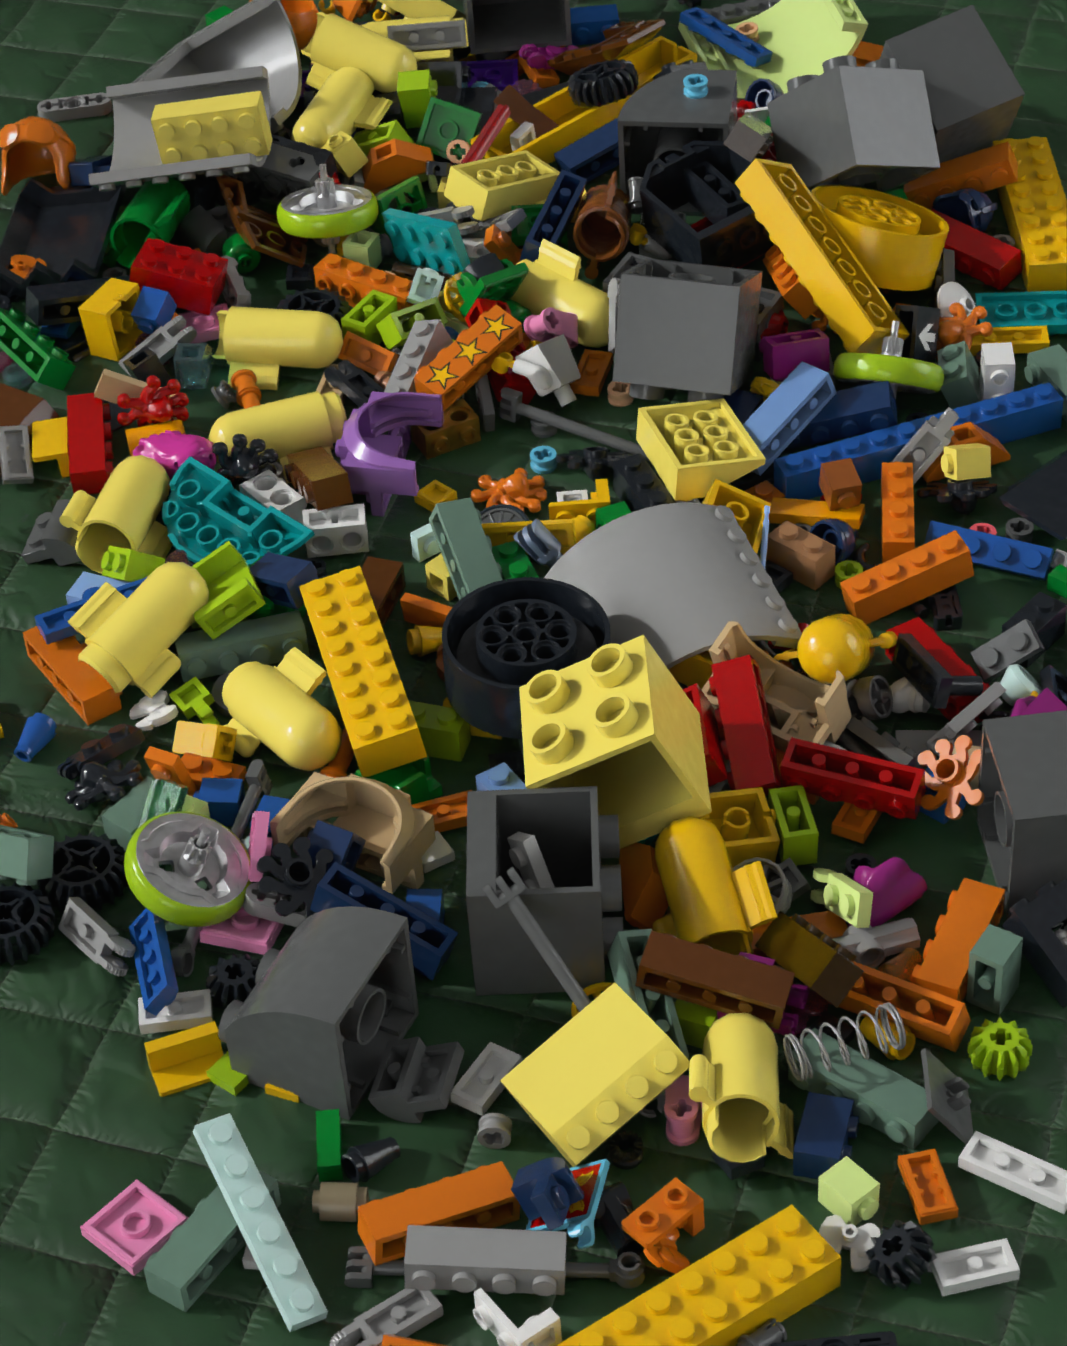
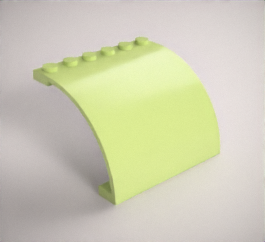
M780 0L759 15L741 22L728 24V26L735 30L743 22H753L758 25L759 40L756 43L773 52L771 61L758 67L746 65L742 59L728 54L719 45L708 42L704 36L690 31L681 22H679L678 29L689 50L697 53V62H705L708 70H737L738 103L741 100H745L749 86L758 79L773 81L781 87L785 94L788 92L787 81L803 75L819 76L823 74L822 64L824 61L838 56L853 55L865 34L868 23L854 0Z

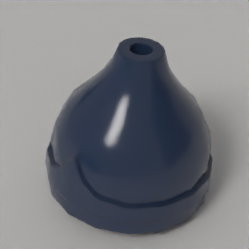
M758 79L749 86L745 100L754 102L756 108L767 107L768 102L783 95L784 92L773 81Z
M839 519L820 520L810 530V533L836 546L835 566L852 555L856 548V541L859 539L858 531L852 529L847 522Z

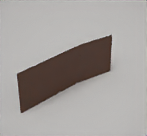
M510 84L493 101L496 105H508L511 112L509 117L519 125L525 121L534 124L537 138L559 126L531 105Z

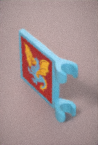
M607 1159L569 1168L584 1192V1199L571 1204L564 1225L550 1231L567 1229V1234L570 1238L579 1237L577 1244L579 1249L590 1247L595 1241L594 1219L610 1166ZM542 1217L529 1220L526 1230L549 1231Z

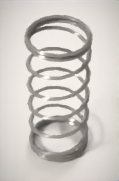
M889 1002L880 1004L875 1011L874 1017L869 1012L861 1010L857 1015L856 1024L847 1016H842L838 1022L837 1030L828 1022H823L818 1036L809 1028H805L801 1033L800 1042L793 1034L785 1035L783 1039L784 1053L793 1076L801 1082L803 1080L806 1081L807 1077L811 1079L813 1077L810 1061L803 1049V1037L806 1032H810L818 1041L824 1067L831 1073V1061L822 1043V1030L824 1026H829L837 1035L842 1059L847 1066H850V1055L841 1037V1023L843 1020H848L856 1029L860 1051L864 1059L869 1060V1049L859 1029V1020L862 1014L868 1015L874 1022L877 1040L883 1053L887 1054L889 1049L885 1035L878 1023L879 1010L881 1023L888 1041L896 1050L904 1049L906 1033L903 1021L896 1007ZM887 1010L893 1016L896 1023L899 1043L890 1028ZM790 1041L793 1044L795 1051L798 1055L801 1073L799 1072L794 1061Z

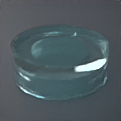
M17 363L7 366L2 372L5 385L20 389L32 382V377Z

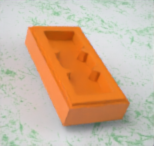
M936 1149L898 1156L897 1164L920 1225L958 1218L959 1209Z

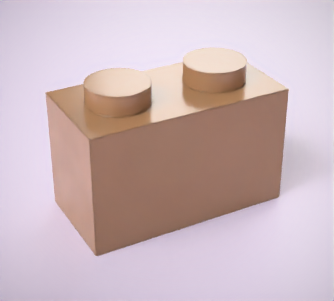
M786 520L768 534L766 561L769 560L793 572L794 580L813 590H817L835 575L836 546Z

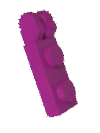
M524 44L519 50V56L523 60H527V64L533 69H555L548 65V60L564 51L578 49L579 47L573 45L568 47L552 45L536 47L534 44Z

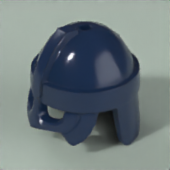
M964 188L936 197L932 209L984 233L993 219L994 210L998 209L997 202L992 203L986 194L973 188Z

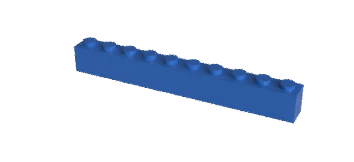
M1050 382L1039 384L1027 389L957 407L953 410L959 414V419L953 426L972 422L996 437L1001 444L1061 428L1064 399ZM944 412L934 414V416L939 419ZM933 415L774 459V487L781 491L785 498L807 500L823 495L819 486L821 463L847 458L852 459L862 484L881 479L882 462H891L926 420H929Z

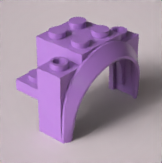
M372 391L368 402L358 409H353L349 419L344 421L343 435L341 439L336 441L335 455L340 457V466L348 473L352 494L366 495L367 503L371 504L372 516L384 517L392 494L417 496L419 485H417L416 462L405 459L412 442L410 425L442 427L444 422L442 395L416 392L386 393ZM389 431L388 435H381L382 433Z

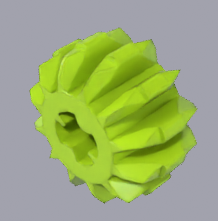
M999 1017L997 1022L993 1023L985 1019L982 1027L974 1026L970 1042H968V1053L973 1069H982L984 1078L994 1074L999 1081H1001L1004 1075L1015 1079L1019 1071H1026L1030 1056H1032L1033 1045L1027 1034V1028H1018L1016 1020L1004 1023L1002 1018Z

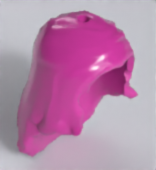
M165 430V433L162 432L160 435L153 434L146 439L141 438L139 445L133 450V456L142 455L159 462L165 468L170 481L189 456L212 470L215 469L217 461L216 455L212 450L213 442L205 437L181 434L180 431Z

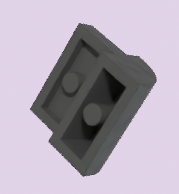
M199 205L190 210L183 218L179 228V241L192 250L199 248L204 253H213L223 257V244L226 239L238 232L225 205L215 207L208 212Z
M69 499L57 500L52 513L45 512L36 519V523L21 554L27 564L53 558L60 567L81 561L75 549L78 531L72 527H64L59 521L60 516L70 501Z
M420 1037L389 1041L368 1100L378 1111L394 1120L405 1123H421L424 1112L446 1109L465 1052L458 1041L426 1046Z

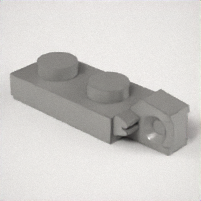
M950 407L946 409L939 419L933 415L929 420H926L891 461L913 463V485L944 450L943 446H948L951 442V437L955 434L950 428L959 419V414Z
M994 682L925 743L926 747L939 759L940 754L935 750L936 742L940 739H947L954 747L956 734H968L978 725L974 719L984 711L988 716L1003 703L999 697L1006 689L999 682Z

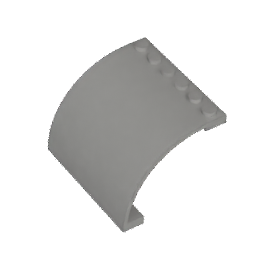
M263 66L106 86L107 98L113 100V156L108 172L88 174L90 185L99 187V191H111L116 189V185L125 184L126 188L142 186V182L152 181V184L169 183L170 178L179 177V181L196 179L195 175L206 174V177L222 176L224 171L233 170V174L248 173L249 168L261 167L265 163L267 155L256 156L251 153L162 164L151 124V117L155 105L261 91L271 130L268 69Z
M692 502L669 503L626 514L599 527L581 539L560 557L544 577L573 585L588 593L602 606L609 619L611 643L622 644L644 635L668 669L690 657L709 650L728 621L738 622L752 641L769 640L774 646L797 649L798 641L802 634L798 623L793 619L786 607L784 599L775 588L772 578L767 574L759 560V556L753 550L745 532L742 531L735 519L734 513L730 508L723 505L715 506Z

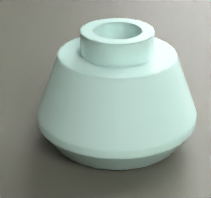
M1019 664L1009 665L1000 682L1006 689L1001 696L1012 707L1015 705L1016 700L1030 696L1032 691L1038 692V695L1042 692L1039 683Z

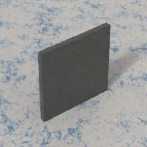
M924 1048L921 1050L927 1109L967 1145L973 1136L970 1103L972 1101L969 1099L968 1094L970 1085L961 1077L953 1074L931 1052Z

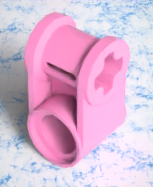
M548 307L542 310L540 315H530L524 320V331L533 341L545 342L564 334L570 349L578 346V317L576 314Z
M682 1075L665 1090L666 1137L669 1142L677 1146L691 1145L698 1140L700 1135L702 1102H695L689 1097V1075Z

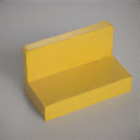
M61 417L35 421L32 423L33 462L57 459L62 478L70 476L68 418Z
M215 1021L144 1043L148 1065L161 1097L211 1082L210 1078L207 1077L206 1071L224 1055Z

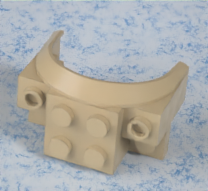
M728 621L709 649L713 664L749 654L759 664L775 748L786 752L791 737L822 745L826 740L835 744L850 722L852 715L847 699L844 676L840 671L837 670L835 672L836 678L831 685L822 684L783 665L764 652L747 636L741 625L736 621ZM708 679L702 691L714 709L719 708L718 699L713 696Z
M314 771L292 799L270 821L274 847L278 843H285L290 846L297 837L307 838L310 830L315 827L317 820L328 823L325 819L338 817L331 825L353 832L366 840L356 868L385 878L382 889L391 894L396 891L400 884L412 889H419L424 882L422 856L436 839L433 814L427 813L422 809L413 808L409 794L394 789L380 781L360 777L352 773L346 777L334 778Z

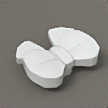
M159 690L152 698H149L147 695L141 698L132 707L129 716L132 720L147 716L136 723L135 726L141 728L142 731L152 730L153 727L170 722L178 715V709L176 705H167L170 700L167 691Z
M836 1214L827 1217L820 1227L819 1234L839 1255L842 1248L851 1250V1269L854 1272L865 1271L870 1268L868 1265L871 1261L868 1259L866 1251L874 1247L871 1237H879L880 1229L874 1223H867L858 1228L852 1224L846 1225L843 1219Z

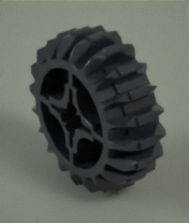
M624 59L606 60L593 65L589 64L588 67L574 72L569 78V95L575 105L583 108L600 107L618 102V100L626 99L627 96L632 95L638 89L637 70H635L632 62Z
M318 287L314 290L306 288L305 291L301 292L296 290L294 295L288 294L286 299L280 300L279 306L276 307V309L320 311L329 314L338 321L341 329V319L351 310L345 296L339 295L338 291L330 292L329 288L319 290Z
M80 831L76 837L70 838L65 835L63 842L54 841L52 878L39 879L37 881L38 887L44 896L48 897L52 906L56 905L60 912L65 910L69 897H80L91 908L96 907L101 910L104 903L114 904L115 896H123L124 887L129 886L124 871L126 851L118 844L117 839L110 840L106 833L99 837L96 836L94 831L87 836H83Z
M2 882L0 886V966L4 962H9L13 966L15 961L20 959L27 962L30 954L39 955L40 947L49 946V940L54 936L56 918L48 897L44 896L41 889L34 890L31 885L21 887L16 882L12 886L6 887Z

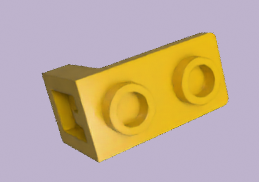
M608 478L595 479L596 492H590V499L550 502L548 504L549 520L571 519L573 517L576 518L578 515H583L590 519L596 527V509L610 505Z
M179 720L176 724L172 751L177 754L189 752L203 757L232 762L238 729L217 724H202Z

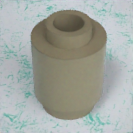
M321 1182L320 1190H313L312 1212L319 1213L320 1221L358 1222V1206L369 1202L368 1187H359V1183Z

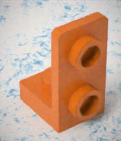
M675 1177L622 1220V1230L646 1249H650L676 1227L683 1228L694 1237L705 1228L704 1199Z

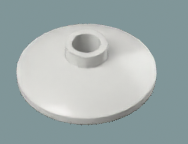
M956 282L943 284L937 294V306L941 309V318L954 317L951 315L949 307L956 302L962 304L968 317L976 307L969 292Z

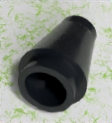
M392 1137L349 1147L347 1153L342 1155L341 1158L343 1170L352 1182L357 1183L361 1181L365 1183L395 1159L399 1158L400 1148Z

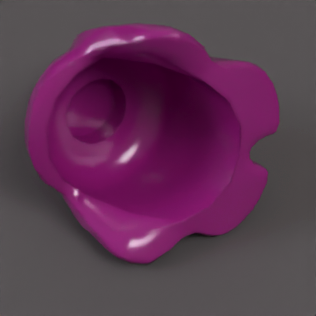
M892 857L875 868L858 866L854 871L853 880L873 892L870 925L872 927L882 925L922 897L927 890V883L923 877L912 871L908 864L898 857Z

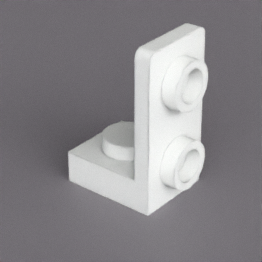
M482 1288L474 1292L475 1309H473V1315L482 1329L491 1330L496 1336L499 1346H556L562 1342L560 1317L551 1307L539 1315L529 1317L521 1327L517 1328Z

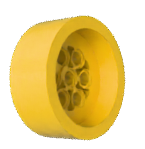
M822 185L812 189V195L878 288L917 291L932 286L949 231V225L942 217L919 204L872 189L848 185Z

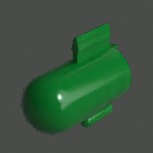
M170 178L169 183L152 184V181H147L142 185L111 229L110 240L112 247L103 260L106 266L115 267L119 263L123 267L131 269L132 263L147 238L161 239L166 243L171 241L190 209V193L182 182L176 178Z

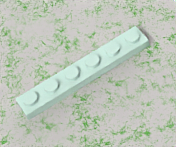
M228 1113L195 1125L193 1134L289 1332L326 1319L328 1311L231 1114Z

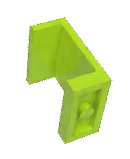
M227 541L192 566L204 578L209 590L208 603L197 610L193 616L195 621L212 640L266 604L247 561L230 541Z

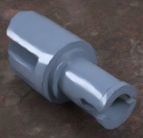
M538 518L532 524L526 525L522 530L513 535L514 540L538 565H547L551 569L560 557L563 556L560 552L561 543Z

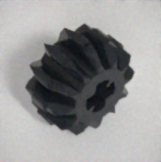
M233 953L231 959L226 960L219 957L218 964L209 967L206 989L211 990V1000L215 1007L222 1006L225 1011L232 1001L239 1000L244 1002L256 986L255 979L260 963L259 959L252 960L248 953L241 958H237Z
M896 1219L891 1229L882 1225V1234L879 1237H871L874 1247L866 1251L868 1259L871 1261L868 1266L871 1272L878 1279L880 1278V1281L885 1286L892 1289L898 1286L900 1289L902 1288L907 1291L912 1281L921 1285L923 1273H933L928 1263L937 1258L935 1250L932 1248L934 1243L929 1234L923 1231L918 1224L912 1221L904 1223Z

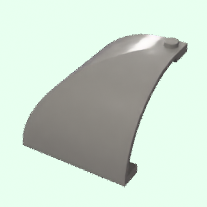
M252 0L177 43L132 83L263 66L268 69L271 134H274L284 127L282 123L294 111L299 101L302 87V67L296 37L280 0Z

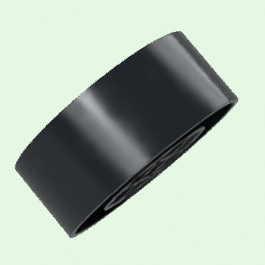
M521 577L505 579L487 584L470 592L453 606L442 628L445 690L450 705L463 720L475 728L501 737L523 739L519 687L527 684L536 674L542 671H559L589 658L598 648L610 644V623L604 609L592 596L573 585L547 578Z

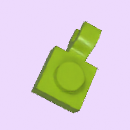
M196 676L169 694L173 703L188 720L197 715L203 724H220L209 707L215 701Z

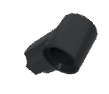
M621 1181L603 1188L594 1219V1227H601L617 1257L625 1252H633L640 1256L644 1247L622 1230L621 1222L633 1212V1205L630 1195Z

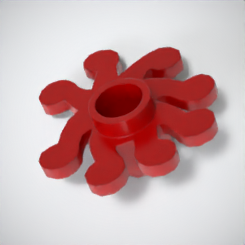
M151 375L146 379L147 386L144 387L139 398H130L125 393L117 397L119 407L124 409L133 408L129 413L121 412L118 414L117 420L122 426L130 425L135 419H137V426L142 427L150 425L149 423L157 424L173 421L172 417H177L181 421H186L189 417L188 410L185 407L189 403V398L186 393H178L181 390V386L177 379L169 380L167 386L159 389L161 385L160 379L157 376Z

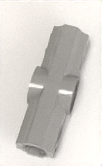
M909 917L876 927L870 925L869 928H856L851 925L843 933V936L833 938L834 941L856 956L855 962L871 968L878 967L887 956L920 947L917 925L914 919Z

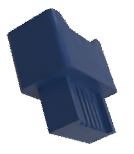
M113 155L89 156L87 159L69 163L72 187L91 186L88 174L108 172Z

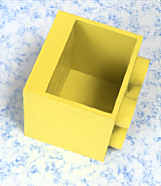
M644 635L622 644H606L598 648L585 660L559 671H542L536 674L527 684L519 687L525 786L527 789L597 786L599 815L618 814L620 849L661 833L663 828L676 819L689 816L699 818L712 812L700 714Z

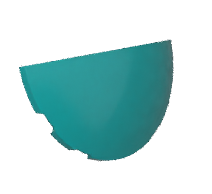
M191 456L187 458L173 476L169 484L171 488L169 499L167 502H163L162 518L167 526L170 541L180 554L194 563L199 562L227 541H230L245 558L250 567L267 552L284 556L288 555L315 535L311 529L273 506L267 509L234 489L230 480Z

